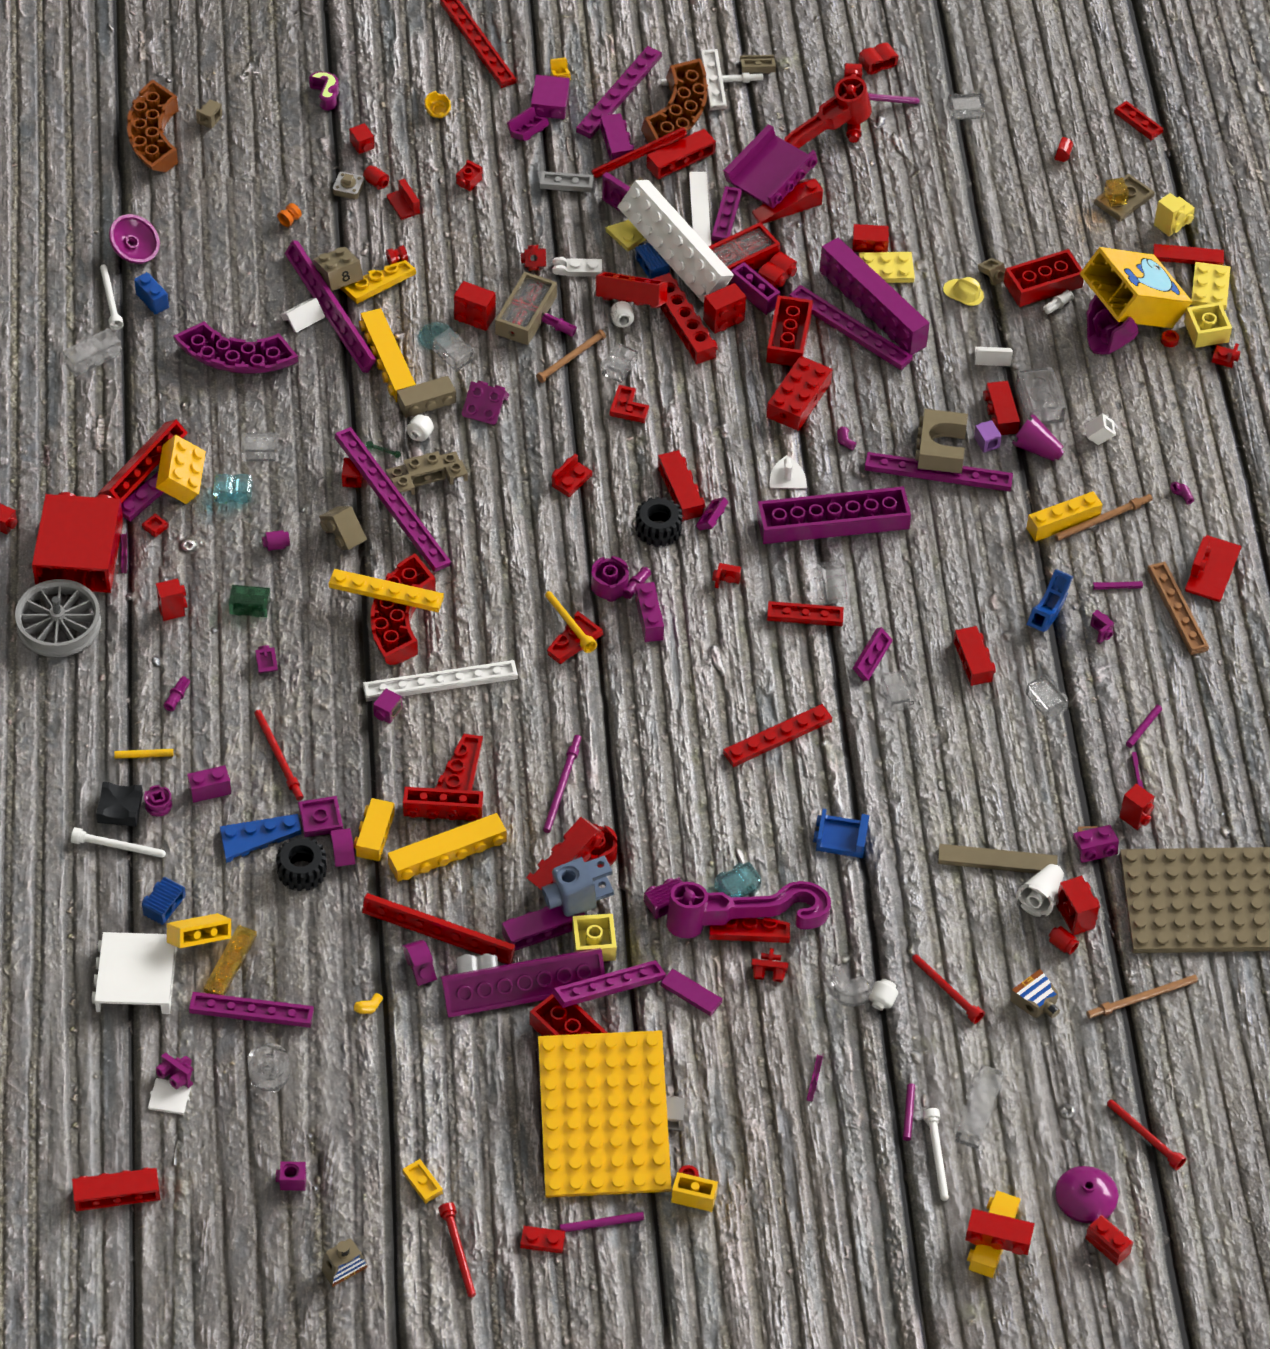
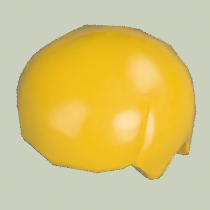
M433 91L427 94L425 98V109L431 117L443 118L451 110V101L445 94Z

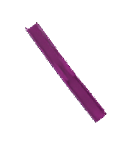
M126 531V534L121 533V573H127Z
M1142 581L1093 582V590L1143 588Z
M1132 752L1131 758L1136 783L1143 788L1138 769L1137 753Z
M818 1054L806 1099L811 1102L814 1098L823 1056Z

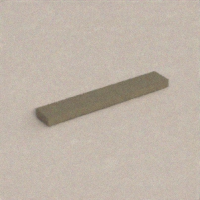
M939 844L938 864L1037 874L1049 864L1057 865L1058 860L1057 855Z

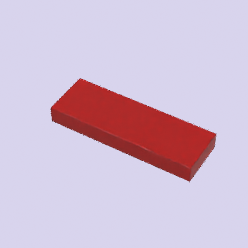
M1127 101L1114 109V113L1150 140L1163 133V128Z

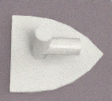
M789 456L783 457L771 471L770 489H807L805 473L801 466Z

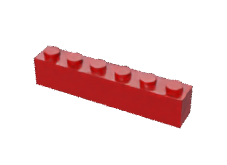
M177 419L165 422L98 494L121 499L122 503L160 463L163 444L174 435L184 438L187 435V431Z

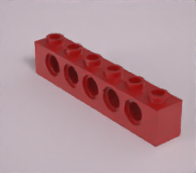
M670 273L652 278L668 282L667 303L660 305V308L696 365L716 358L717 343L710 337L708 328L703 326L700 316L694 312L693 305L687 301L684 291L680 290L677 280L673 279Z

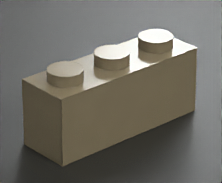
M444 376L398 390L397 403L404 417L407 418L456 403V390L449 376Z

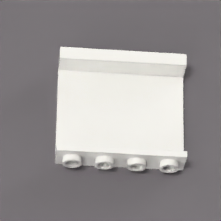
M103 932L102 940L98 941V952H101L100 957L96 958L98 974L94 975L96 992H92V1004H95L96 1012H101V1003L161 1005L162 1014H170L177 947L167 943V934Z

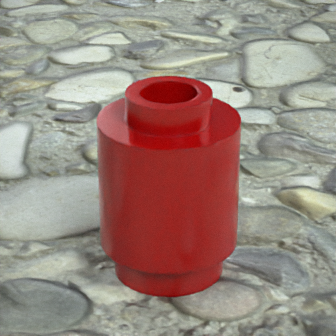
M372 165L365 169L363 176L367 182L378 190L387 187L389 176Z
M1062 926L1054 927L1049 933V942L1063 953L1071 955L1079 945V941L1076 940L1077 938Z

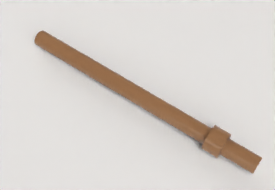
M1148 494L1139 499L1129 500V503L1055 534V539L1059 541L1129 510L1139 509L1141 505L1152 501L1153 498L1151 494Z
M1192 975L1112 1003L1100 1004V1007L1087 1011V1017L1091 1019L1102 1014L1104 1016L1112 1014L1114 1010L1196 983L1198 978L1196 975Z

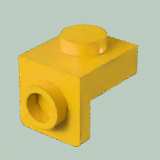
M567 58L550 59L551 76L565 77L571 80Z

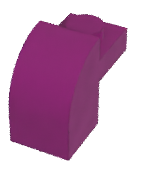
M351 829L331 831L330 839L335 866L354 865L355 856Z
M418 940L402 945L407 964L412 968L416 985L420 986L437 980L432 963L433 958L426 942Z

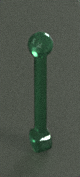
M372 441L366 442V448L368 449L374 448L392 454L396 458L401 456L400 451H392L374 445Z

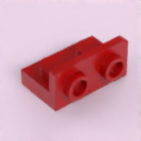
M574 454L571 458H567L559 469L554 470L551 476L552 487L570 497L592 476V470L579 463L578 455Z

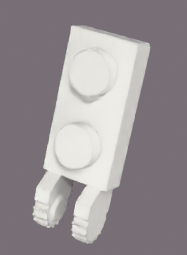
M556 257L552 260L554 265L552 272L555 275L596 277V275L602 273V259H565L564 257Z

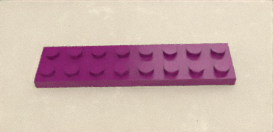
M595 948L441 976L447 1017L542 1001L553 993L554 988L605 974L602 949Z

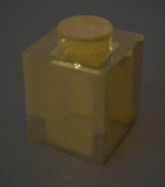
M1123 177L1109 179L1105 182L1104 194L1110 207L1127 204L1129 190Z

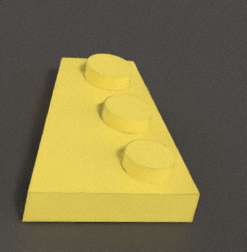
M629 220L605 227L606 232L627 252L646 240Z

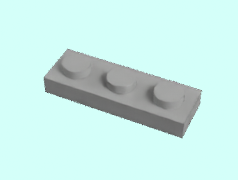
M542 171L540 189L592 192L594 175Z

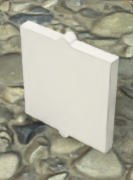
M156 1078L153 1091H150L151 1098L148 1109L184 1115L187 1102L190 1101L191 1087L187 1088L183 1085L176 1090L171 1086L169 1080Z

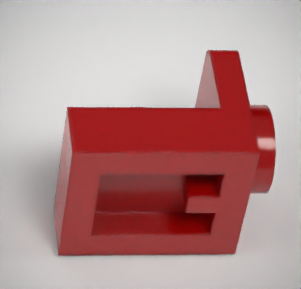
M1235 343L1234 349L1217 345L1212 357V363L1232 368L1234 361L1238 362L1241 351H1238L1239 344Z
M719 563L718 570L714 569L712 581H715V588L719 589L720 581L739 584L741 567Z

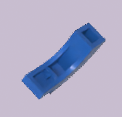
M1058 569L1054 570L1042 600L1037 606L1033 607L1026 625L1041 632H1045L1050 628L1067 598L1068 589L1074 576Z

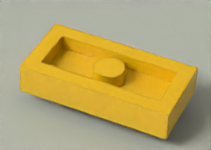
M421 1159L402 1169L403 1175L425 1204L443 1194L442 1187Z

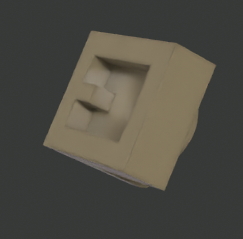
M990 258L978 264L979 271L989 275L992 285L1004 281V263Z

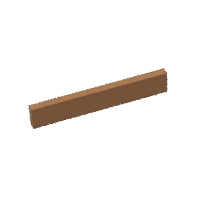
M1166 562L1149 565L1147 570L1190 655L1208 651L1209 646Z

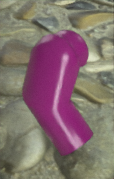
M843 426L839 427L837 430L838 443L853 451L857 443L849 439V429Z
M1178 482L1171 483L1170 489L1173 494L1183 497L1186 504L1194 502V498L1187 485Z

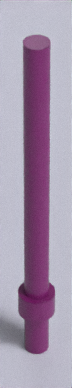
M574 735L572 744L568 747L567 759L543 827L545 833H550L574 759L578 757V747L581 741V736Z

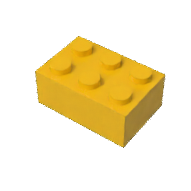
M174 435L163 444L156 488L185 504L199 495L206 451Z

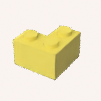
M1169 193L1158 201L1154 226L1167 236H1171L1179 232L1183 226L1193 221L1195 207L1180 196L1177 198Z

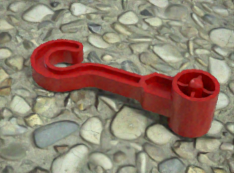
M856 76L841 79L834 88L835 96L820 105L819 112L790 132L784 141L799 149L825 130H836L844 123L854 125L866 121L872 113V107L865 81Z

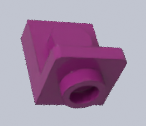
M269 645L258 647V650H255L258 674L278 671L274 647L270 648Z

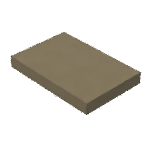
M1127 174L1094 199V204L1121 222L1151 199L1155 192L1130 174Z

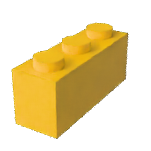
M372 798L370 805H366L364 811L365 820L360 822V835L355 837L353 845L356 849V857L380 861L395 816V803Z
M218 913L167 923V943L178 948L231 938V919Z

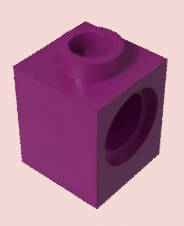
M280 1161V1170H276V1182L280 1183V1190H306V1162Z

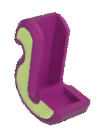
M322 71L311 74L309 77V87L321 90L319 106L327 111L334 109L337 105L336 97L339 94L338 78L334 74Z

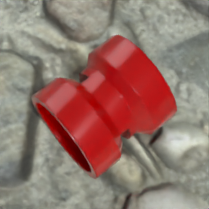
M404 245L398 246L394 250H386V258L389 265L404 260L408 262V254Z

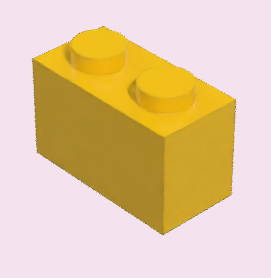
M677 1172L672 1189L671 1203L712 1212L717 1196L718 1182Z

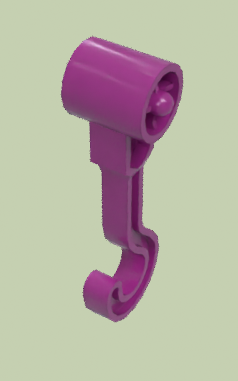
M805 881L789 883L771 896L730 897L724 892L707 893L706 889L697 883L681 882L671 889L666 927L669 932L677 937L693 938L701 934L704 926L726 925L729 920L737 918L777 916L785 912L794 903L804 902L811 907L802 908L797 911L795 925L803 930L818 928L827 921L830 914L831 898L821 886Z

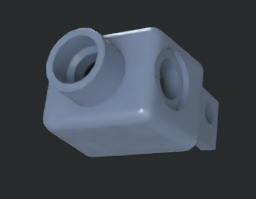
M605 855L588 862H584L583 858L580 857L553 868V883L541 888L548 908L553 909L560 906L564 915L571 917L597 908L596 901L614 895L613 888L607 876L613 873ZM599 864L604 865V866L601 867V868L597 867V865H599Z

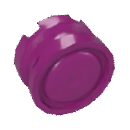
M160 785L149 787L150 789L144 794L146 811L156 817L168 814L172 809L170 790L166 787H160Z

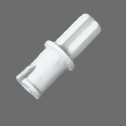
M1066 290L1061 295L1054 296L1051 302L1043 306V310L1046 314H1050L1056 309H1062L1066 303L1074 299L1073 293Z

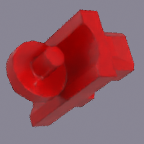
M770 948L769 954L761 953V959L752 958L751 969H753V977L757 980H764L765 970L773 971L772 981L783 982L785 973H788L789 963L778 962L781 961V955L773 954L774 948Z

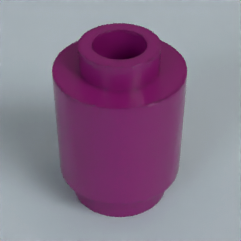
M288 531L265 532V536L262 537L263 548L266 547L267 551L285 549L287 546H290Z

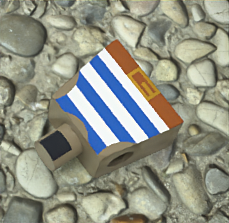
M1041 969L1012 989L1010 1001L1034 1018H1038L1043 1013H1046L1053 1019L1060 1012V1009L1055 1005L1057 1003L1058 991Z
M347 1239L346 1241H340L337 1246L325 1252L321 1271L333 1287L366 1269L367 1264L353 1240Z

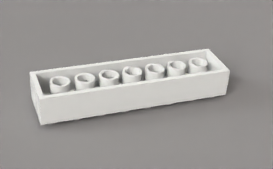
M649 180L634 181L618 205L619 210L704 303V296L726 287L734 274Z

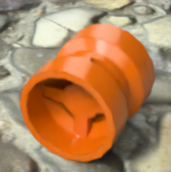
M289 203L285 210H281L277 214L279 222L285 227H290L294 220H298L302 216L301 210L294 203Z

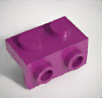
M529 107L508 121L507 125L512 138L527 141L534 134L543 131L549 125L548 118L537 116L534 107Z
M1111 825L1073 833V840L1080 851L1081 863L1118 854L1119 840Z

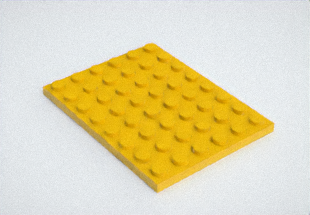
M662 1030L538 1036L545 1198L671 1192Z

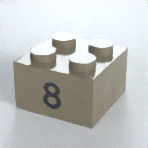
M346 247L337 248L335 251L321 254L313 259L316 269L331 291L363 279L360 260Z

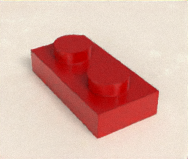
M523 1225L520 1248L562 1254L565 1231Z

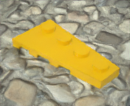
M406 260L384 266V270L374 269L368 271V274L364 275L362 280L340 289L358 304L415 275L416 269Z

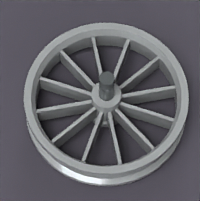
M54 579L33 586L22 595L15 609V620L20 640L31 651L47 657H66L81 652L92 644L101 628L100 608L96 596L89 588L72 580ZM54 594H58V597H57V596H54V597L52 598V604H51V602H50V600L48 599L47 596H49V595H54ZM62 594L72 595L66 604L61 606ZM42 598L49 609L34 602ZM79 598L85 600V602L72 607ZM29 608L40 614H25V612ZM90 608L94 612V614H79ZM22 622H38L27 628H24ZM76 622H92V624L87 628ZM67 627L82 633V635L74 639ZM44 629L37 639L31 636V634ZM54 630L55 642H44V640ZM59 631H64L69 641L58 643Z

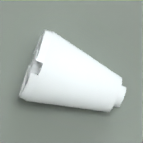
M1049 864L1020 886L1016 892L1017 901L1019 899L1022 903L1021 907L1023 910L1036 917L1041 915L1048 916L1052 912L1058 896L1060 882H1062L1064 877L1061 867Z

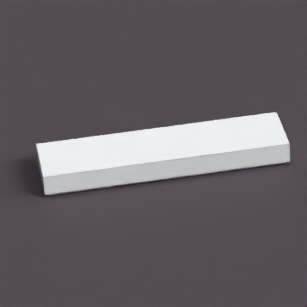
M701 50V61L707 75L710 111L727 109L718 50Z

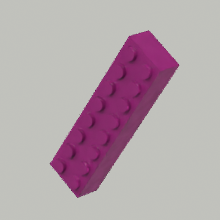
M839 237L822 246L819 271L823 276H826L835 287L841 290L845 297H848L857 308H860L901 349L913 355L927 347L930 323Z
M903 486L758 501L757 519L763 544L905 530L910 528L911 512Z

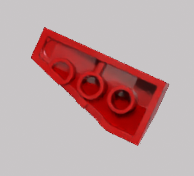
M816 178L799 181L793 190L774 208L763 203L754 209L752 214L758 223L765 224L822 205L823 189Z

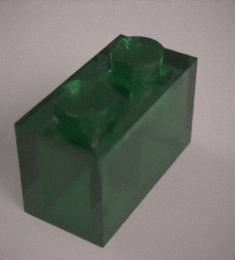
M232 585L229 598L230 614L268 617L271 601L270 588Z

